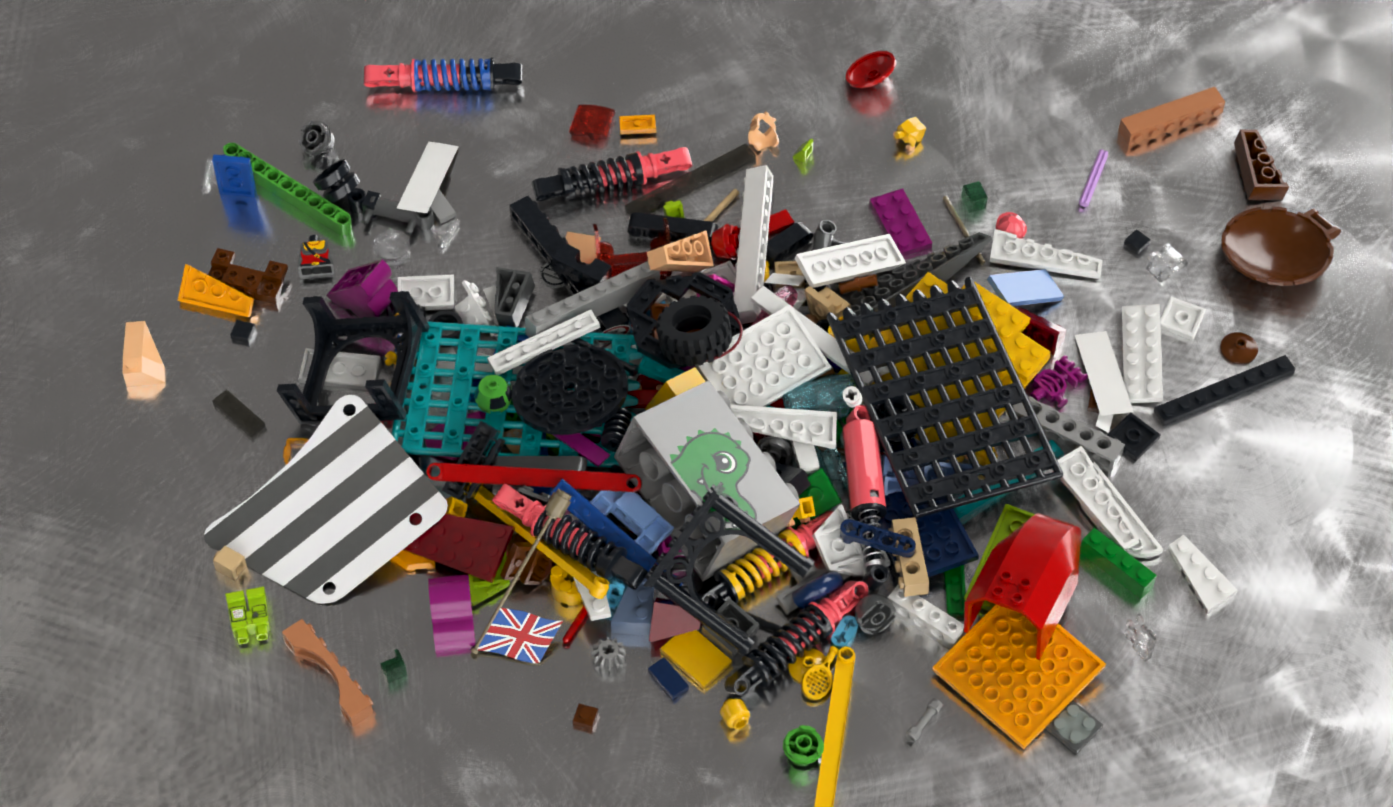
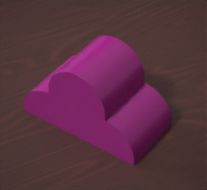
M381 259L348 269L326 296L336 305L350 309L360 318L379 317L387 308V305L391 303L389 299L391 292H398V289L390 279L392 276L390 267Z
M469 575L428 578L435 652L467 650L475 647Z

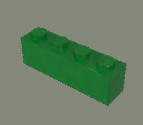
M1093 528L1082 539L1080 553L1138 598L1142 599L1154 587L1157 575L1099 530Z

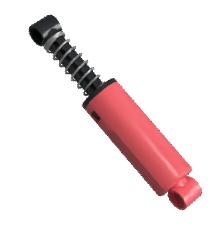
M858 405L847 416V424L842 429L851 516L856 521L880 528L881 524L878 521L886 516L887 510L879 437L873 421H870L866 407ZM867 531L863 533V537L871 539L874 537V534ZM862 544L861 546L864 549L862 554L865 556L863 562L866 563L864 565L866 574L863 576V582L867 584L869 590L876 591L889 578L885 560L882 559L884 553L879 549L866 545L863 546Z

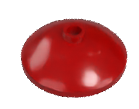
M876 51L864 55L848 68L846 80L850 86L860 89L879 85L894 71L896 59L888 51Z

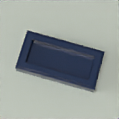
M665 657L648 668V672L672 700L689 689V685Z

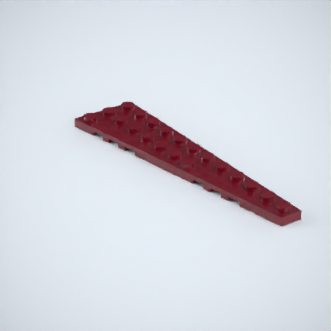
M413 513L409 518L410 524L419 525L422 522V516L419 513ZM445 514L437 523L403 550L493 583L515 528L513 526Z

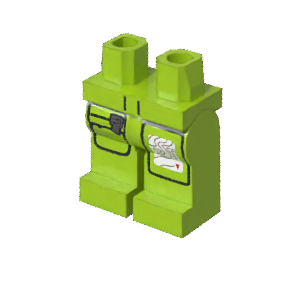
M264 586L246 590L249 611L247 610L243 590L225 594L233 635L239 645L247 644L249 642L248 636L255 634L257 640H267L268 632H271Z

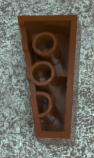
M1240 129L1234 141V146L1248 200H1283L1289 186L1287 182L1283 181L1280 169L1277 170L1275 167V160L1272 155L1268 154L1267 146L1258 130Z

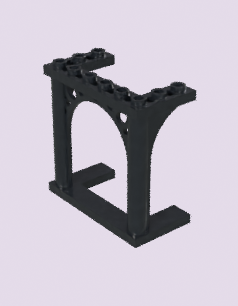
M409 291L391 292L389 299L399 315L336 319L322 296L304 297L302 304L312 317L314 324L315 347L303 393L296 384H278L276 390L299 424L322 422L333 406H318L332 360L350 343L368 337H379L391 342L397 351V363L390 387L385 379L366 381L365 388L375 401V403H368L366 405L380 421L405 420L407 413L403 409V403L422 332H428L430 327ZM403 333L400 337L394 338L395 334ZM347 336L345 341L338 340V337ZM347 404L343 409V413L346 416H352L356 411V407L353 404Z

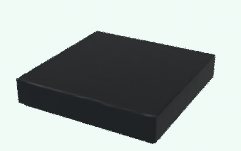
M1130 412L1107 436L1118 439L1121 443L1125 444L1123 452L1134 461H1137L1160 438L1161 434Z

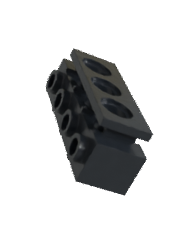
M480 421L457 464L480 465L485 458L486 460L482 465L492 466L506 442L501 438L497 440L501 431ZM493 441H495V443H494L493 446L491 447V449H490V451H489V453H488V457H487L486 454H487V452H488L490 446L492 445ZM446 482L442 491L458 500H463L465 496L468 499H474L482 484L471 483L468 491L467 488L470 483Z

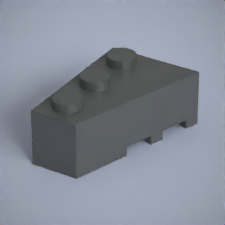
M496 267L495 316L498 325L518 327L535 288L531 272Z

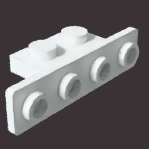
M464 280L462 284L469 296L455 306L463 323L498 326L493 321V314L486 309L485 306L487 304L485 300L479 296L478 287L474 283ZM490 333L494 339L498 340V334Z

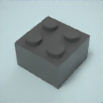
M730 598L717 610L718 613L749 636L753 637L758 632L759 623ZM702 626L701 634L732 660L738 653V650L708 627Z

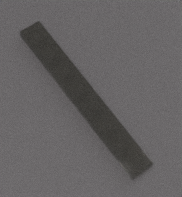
M745 143L626 204L625 210L629 215L634 212L650 214L662 208L665 202L675 201L755 160L756 155Z

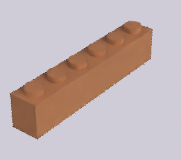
M1214 86L1122 118L1119 132L1128 145L1137 144L1143 140L1155 138L1160 134L1169 133L1181 127H1187L1198 121L1201 122L1206 118L1218 116L1223 113L1225 100Z

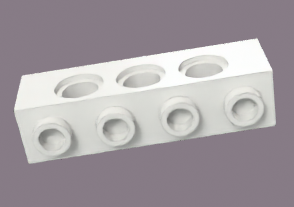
M899 585L888 596V599L896 609V612L894 611L896 616L949 650L964 636V624L918 595L904 597L903 589H899Z

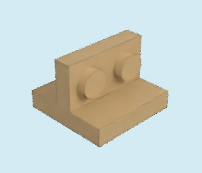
M811 286L804 290L809 313L816 316L818 320L827 319L826 315L829 312H832L839 318L843 316V310L846 307L851 309L850 303L827 286L819 292Z

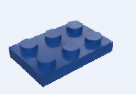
M213 155L212 162L219 194L255 198L257 191L250 158Z

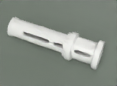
M849 386L845 388L842 395L849 407L854 409L858 405H864L862 395L856 387Z

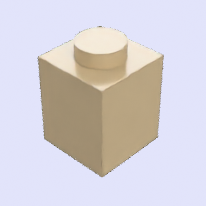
M227 546L218 551L213 558L215 570L234 581L247 567L245 557Z

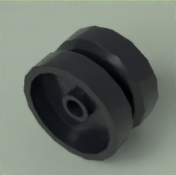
M342 159L321 172L314 179L313 184L319 191L325 190L322 196L331 203H334L350 193L361 180L355 172L349 173L351 167L345 159Z

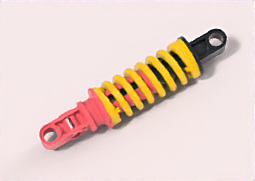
M826 511L806 525H799L796 530L792 527H787L779 533L778 537L805 557H809L808 551L817 547L812 535L834 511ZM762 547L755 548L752 553L745 554L743 559H737L735 564H729L726 570L716 571L714 573L715 582L697 592V594L703 601L708 596L707 604L713 609L726 602L729 598L737 604L745 598V591L753 593L754 586L761 588L763 581L770 582L772 579L771 575L778 577L780 570L786 572L789 567Z

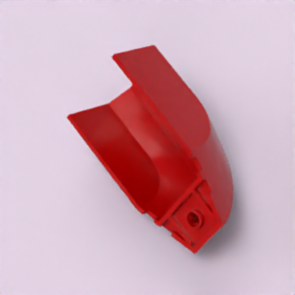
M1037 513L1000 541L990 553L965 601L964 633L968 634L986 600L1022 613L1038 629L1036 659L1040 660L1078 584L1081 529L1070 523Z

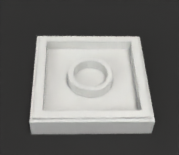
M1171 296L1160 319L1161 329L1193 341L1206 309Z

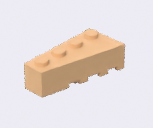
M707 231L647 252L650 270L699 272L714 266Z

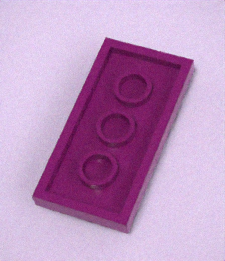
M903 188L870 198L869 204L885 234H890L902 257L932 247V241Z

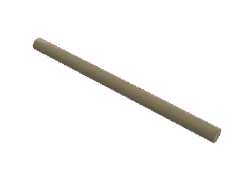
M944 196L943 201L964 237H969L970 234L949 198ZM979 252L976 257L979 263L983 265L985 260Z

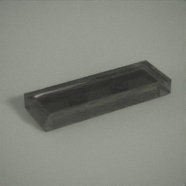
M227 389L212 400L213 405L250 438L266 427L265 422Z

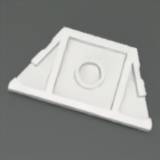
M841 504L817 529L812 537L827 572L836 571L839 574L863 577L866 574L864 570L866 563L863 562L865 556L862 554L859 543L852 542L851 544H846L840 537L841 523L848 519Z

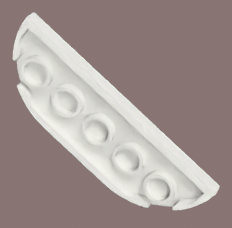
M1094 462L1093 467L1097 474H1100L1103 484L1110 490L1113 500L1120 506L1123 515L1128 519L1139 537V543L1126 550V552L1138 558L1153 557L1163 552L1161 545ZM1080 503L1082 509L1097 529L1112 540Z

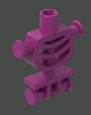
M1064 355L1059 361H1055L1054 370L1044 369L1040 374H1036L1033 378L1035 390L1029 395L1037 401L1045 398L1050 403L1056 401L1058 408H1062L1068 402L1067 399L1063 398L1067 388L1066 381L1076 388L1078 382L1083 383L1088 375L1086 373L1083 374L1080 367L1074 368L1075 362H1070L1068 356Z

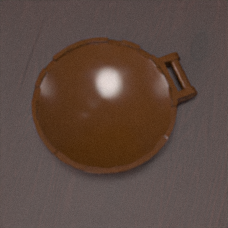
M1272 206V209L1257 207L1237 214L1226 224V228L1222 233L1221 246L1229 263L1245 276L1270 285L1293 286L1315 280L1326 272L1334 254V246H1332L1331 240L1339 236L1341 229L1333 226L1319 215V211L1315 208L1305 213L1298 212L1296 214L1287 211V208Z

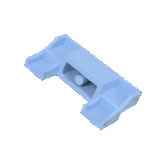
M600 491L590 501L604 515L607 516L611 512L636 534L638 538L635 541L649 554H652L674 529L638 493Z

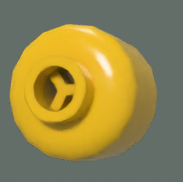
M727 699L720 709V715L727 727L741 729L748 724L750 712L741 699Z

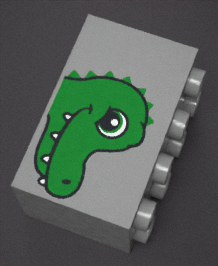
M709 380L634 416L614 458L626 474H635L641 478L642 488L639 490V493L649 506L654 507L657 513L674 527L670 534L672 539L674 536L679 538L682 534L679 531L686 520L690 523L694 517L691 515L697 505L702 506L705 500L703 497L713 484L717 486L720 482L726 488L723 493L736 500L740 509L778 536L780 532L785 530L800 506L798 493L793 485L784 483L776 472V465L772 456L759 449L753 441V433L749 425L744 421L739 422L730 409V401L726 394L722 391H716ZM636 478L630 479L634 486L637 487L638 480ZM710 517L705 523L706 529L710 532L719 531L720 520L717 517ZM725 518V528H738ZM700 524L690 536L693 539H699L702 536L708 537L701 532ZM741 535L718 537L701 550L695 561L694 569L702 581L714 576L716 571L725 570L729 564H735L737 559H743L745 554L752 553L753 549L760 548L761 546ZM683 545L680 550L687 558L688 549Z

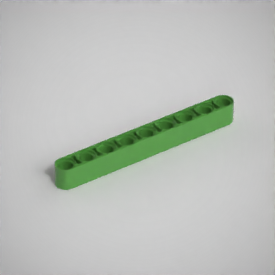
M228 143L223 147L224 155L250 158L254 181L337 234L346 236L352 232L350 214L238 144Z

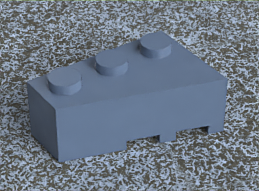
M644 578L637 590L627 587L611 620V633L650 635L655 588L643 586L647 579Z

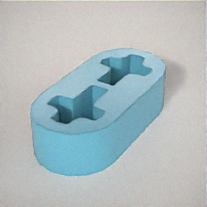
M847 615L842 618L832 634L831 646L840 650L842 647L850 645L858 630V624L854 616ZM852 623L853 625L846 631V625ZM844 636L843 642L838 644L837 640L839 641Z

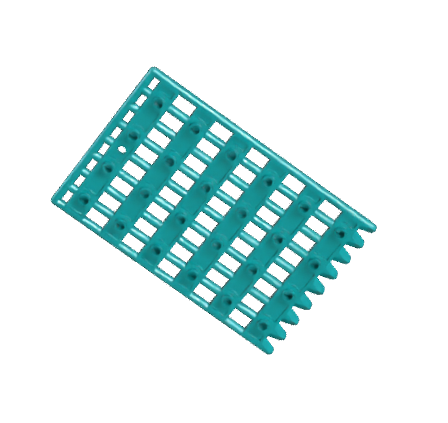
M428 322L430 327L428 332H422L419 352H417L415 358L417 359L416 367H413L411 373L415 375L413 383L409 382L407 390H412L411 398H406L405 396L403 409L404 405L409 406L408 414H406L405 420L393 421L391 433L397 442L398 437H404L401 447L407 454L460 458L464 451L462 450L463 442H469L473 435L465 434V427L478 426L479 422L483 421L501 431L497 440L501 438L506 441L504 444L520 445L519 454L501 453L500 451L498 456H544L540 455L541 447L559 448L558 456H579L578 452L561 440L542 439L543 432L531 428L524 422L506 421L507 412L516 413L514 405H510L508 409L501 413L500 411H490V414L486 413L485 419L467 418L468 410L482 411L477 403L470 402V396L475 394L477 388L472 387L473 379H483L489 375H496L494 371H475L476 363L489 364L488 357H490L477 356L478 348L496 349L495 354L518 344V335L527 336L526 328ZM443 330L461 331L460 338H442ZM590 332L579 337L594 345V340L612 341L611 349L605 350L631 365H635L630 363L631 360L644 357L637 349L632 348V345H636L633 335ZM495 333L498 334V340L483 341L480 340V334ZM440 345L458 346L457 354L439 353ZM560 346L558 348L553 349V351L563 349L564 347ZM452 361L455 362L454 370L437 369V362ZM513 369L498 375L510 387L511 381L517 380V374H513ZM626 371L627 378H628V376H631V375H630L629 372ZM435 376L453 377L452 385L434 384ZM628 378V391L639 389L640 383ZM421 385H425V386H426L425 389H420L419 387H420ZM432 392L450 393L449 401L431 400ZM627 394L621 408L637 405L638 398ZM430 407L448 408L447 416H430L429 409ZM631 412L632 418L630 422L632 421L633 417L636 416V414L633 412ZM401 421L406 422L405 430H400ZM427 423L445 424L444 432L426 431ZM605 423L602 424V427H596L581 432V434H598L601 439ZM504 428L523 429L522 438L503 437ZM424 439L442 440L441 449L423 447ZM493 441L492 445L490 446V448H489V450H488V452H487V454H486L487 457H488V453H489L491 447L493 446V444L495 443V441ZM601 441L600 443H595L610 454V457L599 467L611 468L612 465L620 466L614 458L616 452L604 448ZM587 460V466L597 467L592 462Z

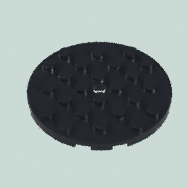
M579 344L563 345V349L555 351L550 349L535 356L521 368L516 376L515 384L512 385V400L517 415L531 428L553 435L577 434L601 426L619 411L628 393L629 386L626 371L621 361L615 355L605 349L592 345L589 348L580 347Z

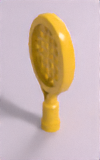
M830 646L824 663L810 667L803 675L801 690L807 699L813 701L821 700L831 690L833 675L830 670V664L838 654V648Z

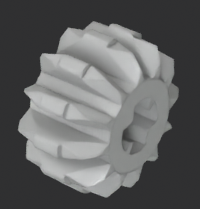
M608 636L605 641L599 639L598 644H594L592 647L591 658L594 659L595 666L600 665L601 671L605 667L608 668L609 672L612 670V667L618 670L619 664H623L625 661L626 650L623 649L622 642L617 643L616 637L612 641L609 640Z

